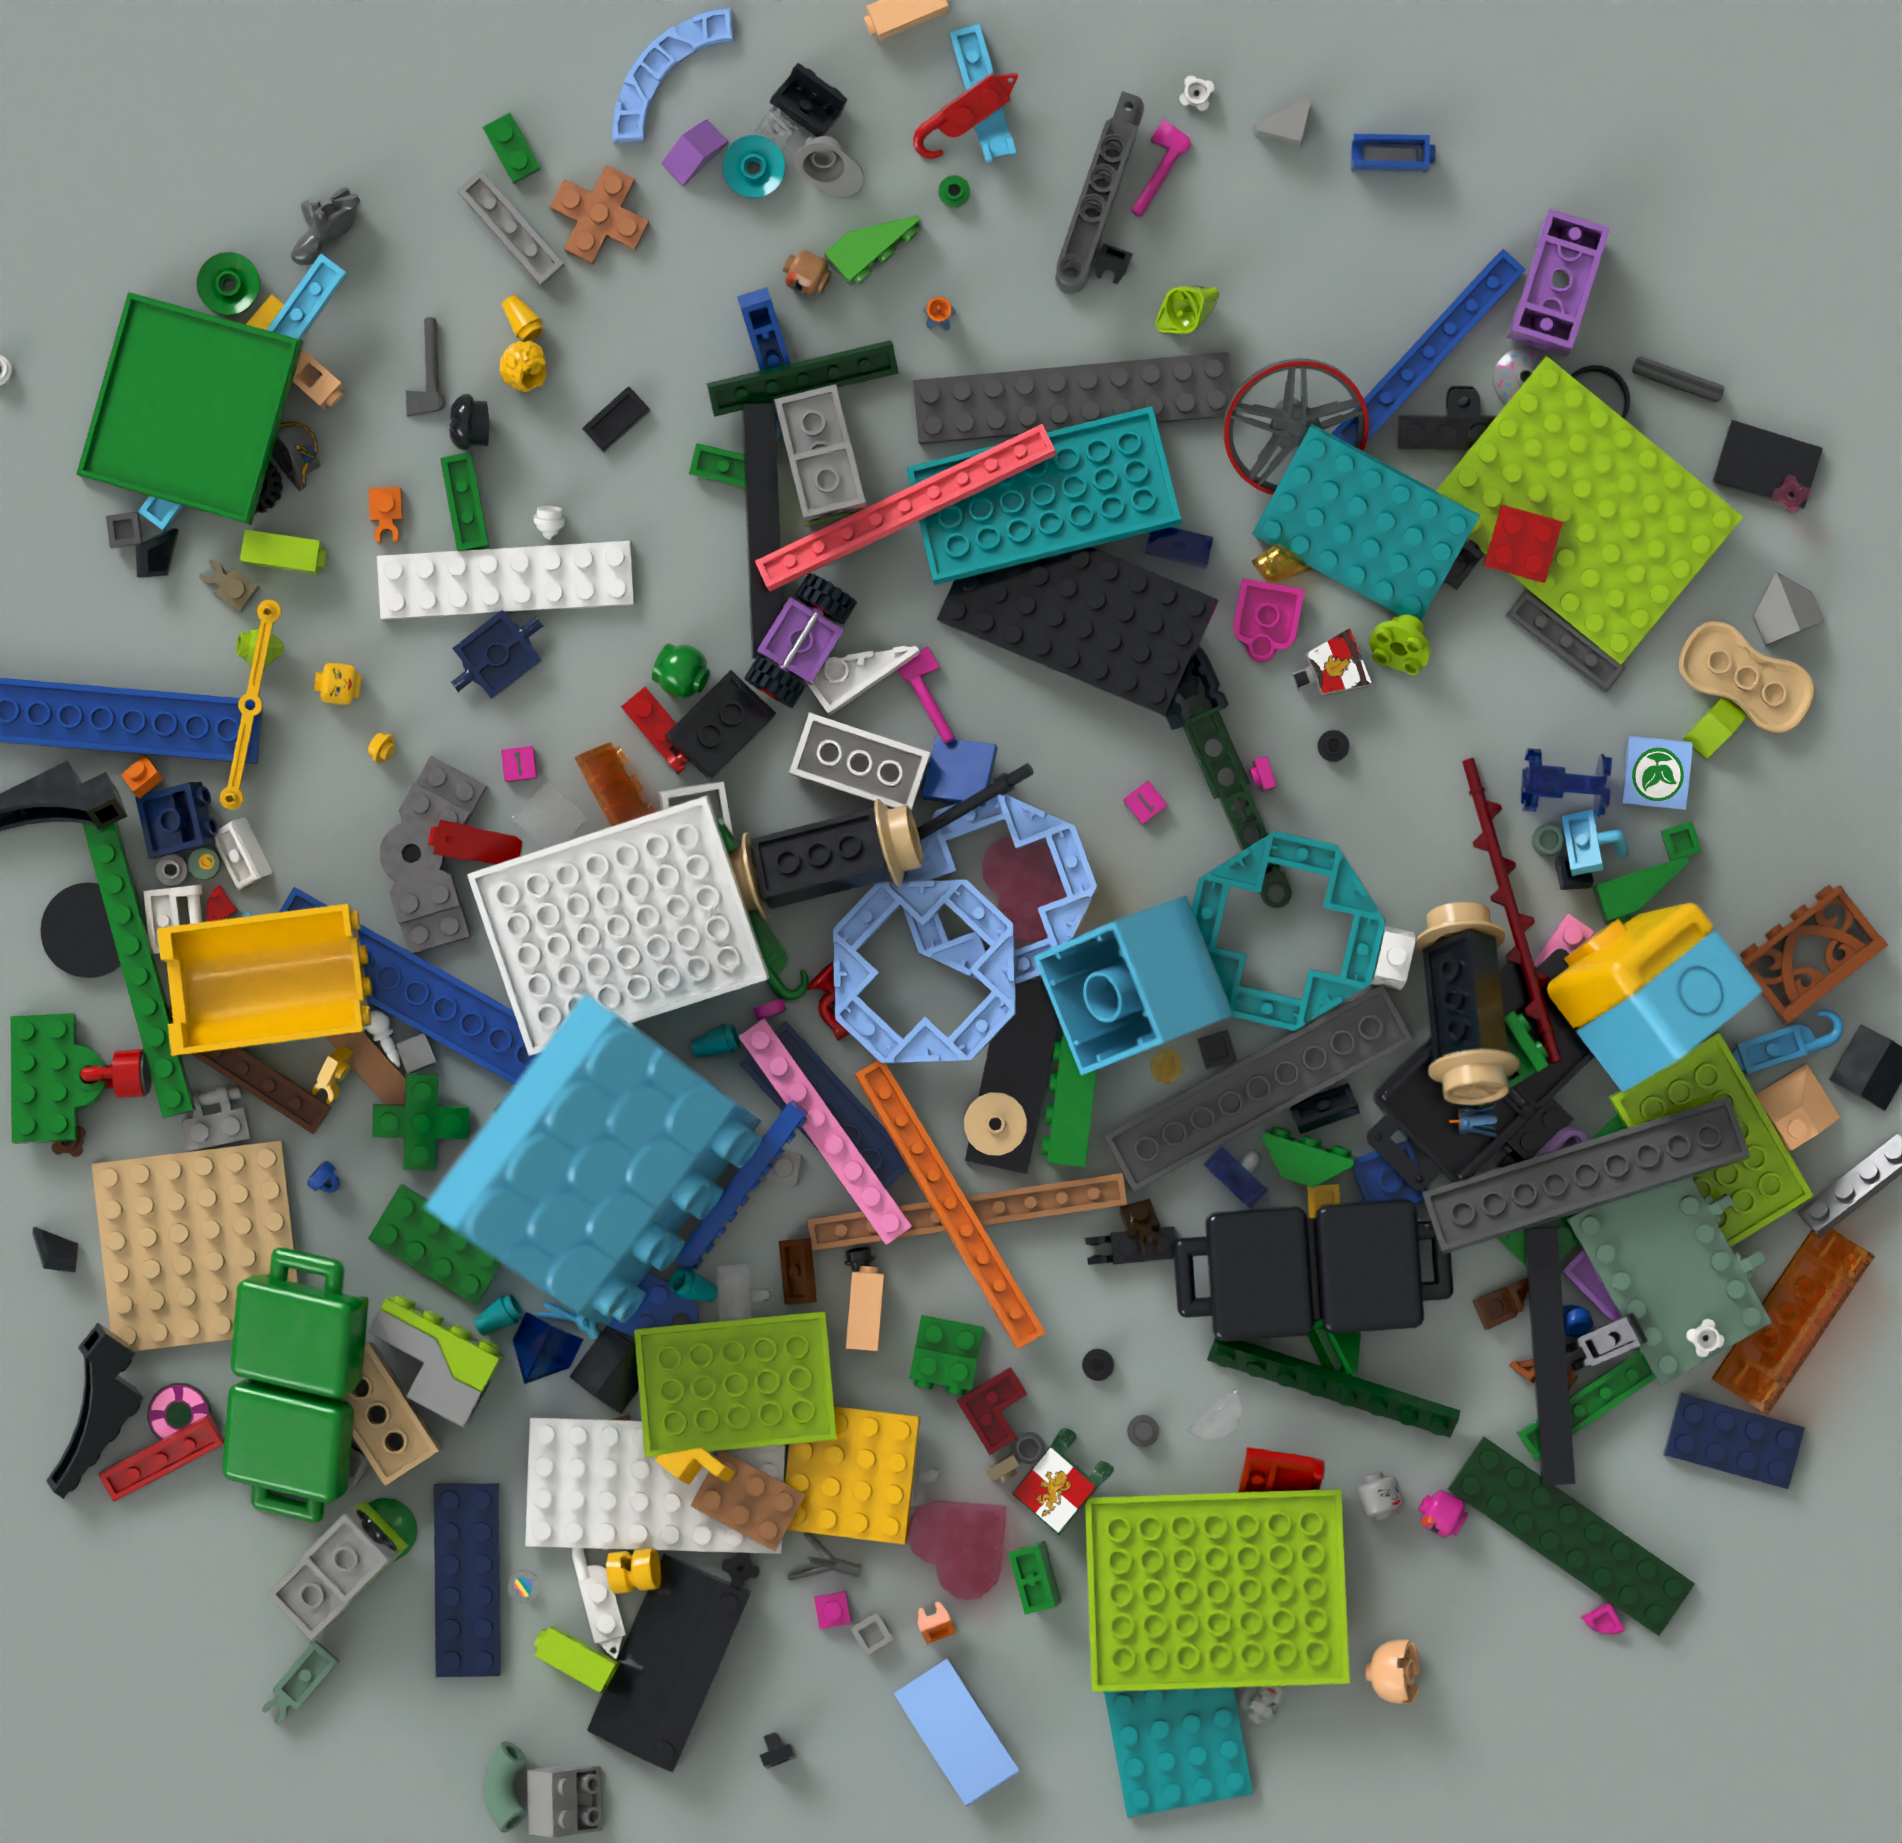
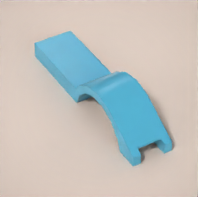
M980 24L949 32L965 91L991 72L994 74ZM1002 107L974 126L986 164L992 162V158L1010 154L1011 157L1017 155Z

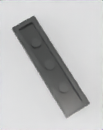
M1526 590L1505 615L1604 693H1607L1626 668Z

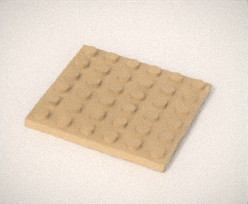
M283 1141L91 1164L110 1331L126 1341L133 1351L233 1339L238 1284L252 1275H270L271 1254L275 1248L282 1247L295 1250ZM288 1268L287 1281L299 1284L298 1270Z

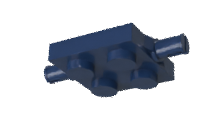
M501 610L452 648L462 660L465 671L450 683L459 693L464 687L474 681L482 686L489 697L493 699L542 661L532 648L529 637L544 626L535 616L520 628Z

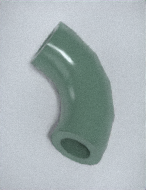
M507 1741L502 1742L487 1764L483 1784L486 1808L495 1825L502 1833L509 1832L518 1826L527 1814L515 1793L516 1777L526 1764L527 1759L516 1745Z

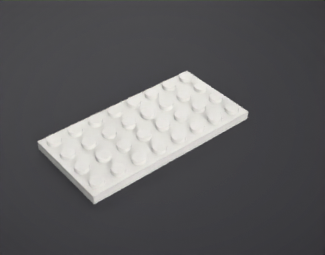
M530 1417L525 1546L635 1550L655 1548L656 1550L781 1554L782 1540L774 1552L691 1507L709 1470L703 1466L690 1485L677 1479L656 1462L655 1459L657 1457L645 1458L642 1421ZM785 1445L726 1450L728 1453L784 1482ZM720 1451L710 1453L717 1457Z

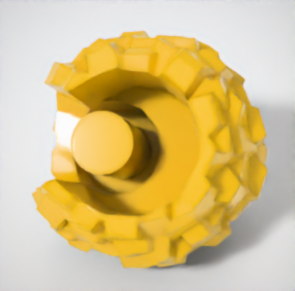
M518 341L509 345L500 358L499 373L503 381L517 391L529 392L535 387H541L547 373L543 348L532 341Z

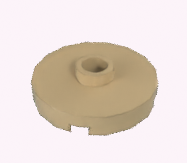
M990 1092L979 1096L969 1105L964 1116V1131L968 1141L976 1150L987 1155L1000 1156L1013 1151L1022 1142L1026 1133L1027 1118L1023 1107L1013 1097L1004 1093ZM992 1118L1001 1120L1002 1125L1000 1129L992 1130L990 1128L989 1122Z

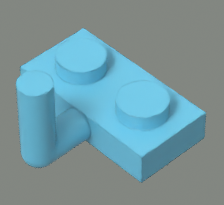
M1593 810L1562 816L1572 876L1604 870L1601 845L1613 843L1618 856L1623 857L1628 854L1629 850L1621 830L1615 829L1598 833Z

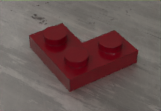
M1011 1367L956 1400L989 1455L1017 1439L1001 1411L1026 1396L1027 1392Z

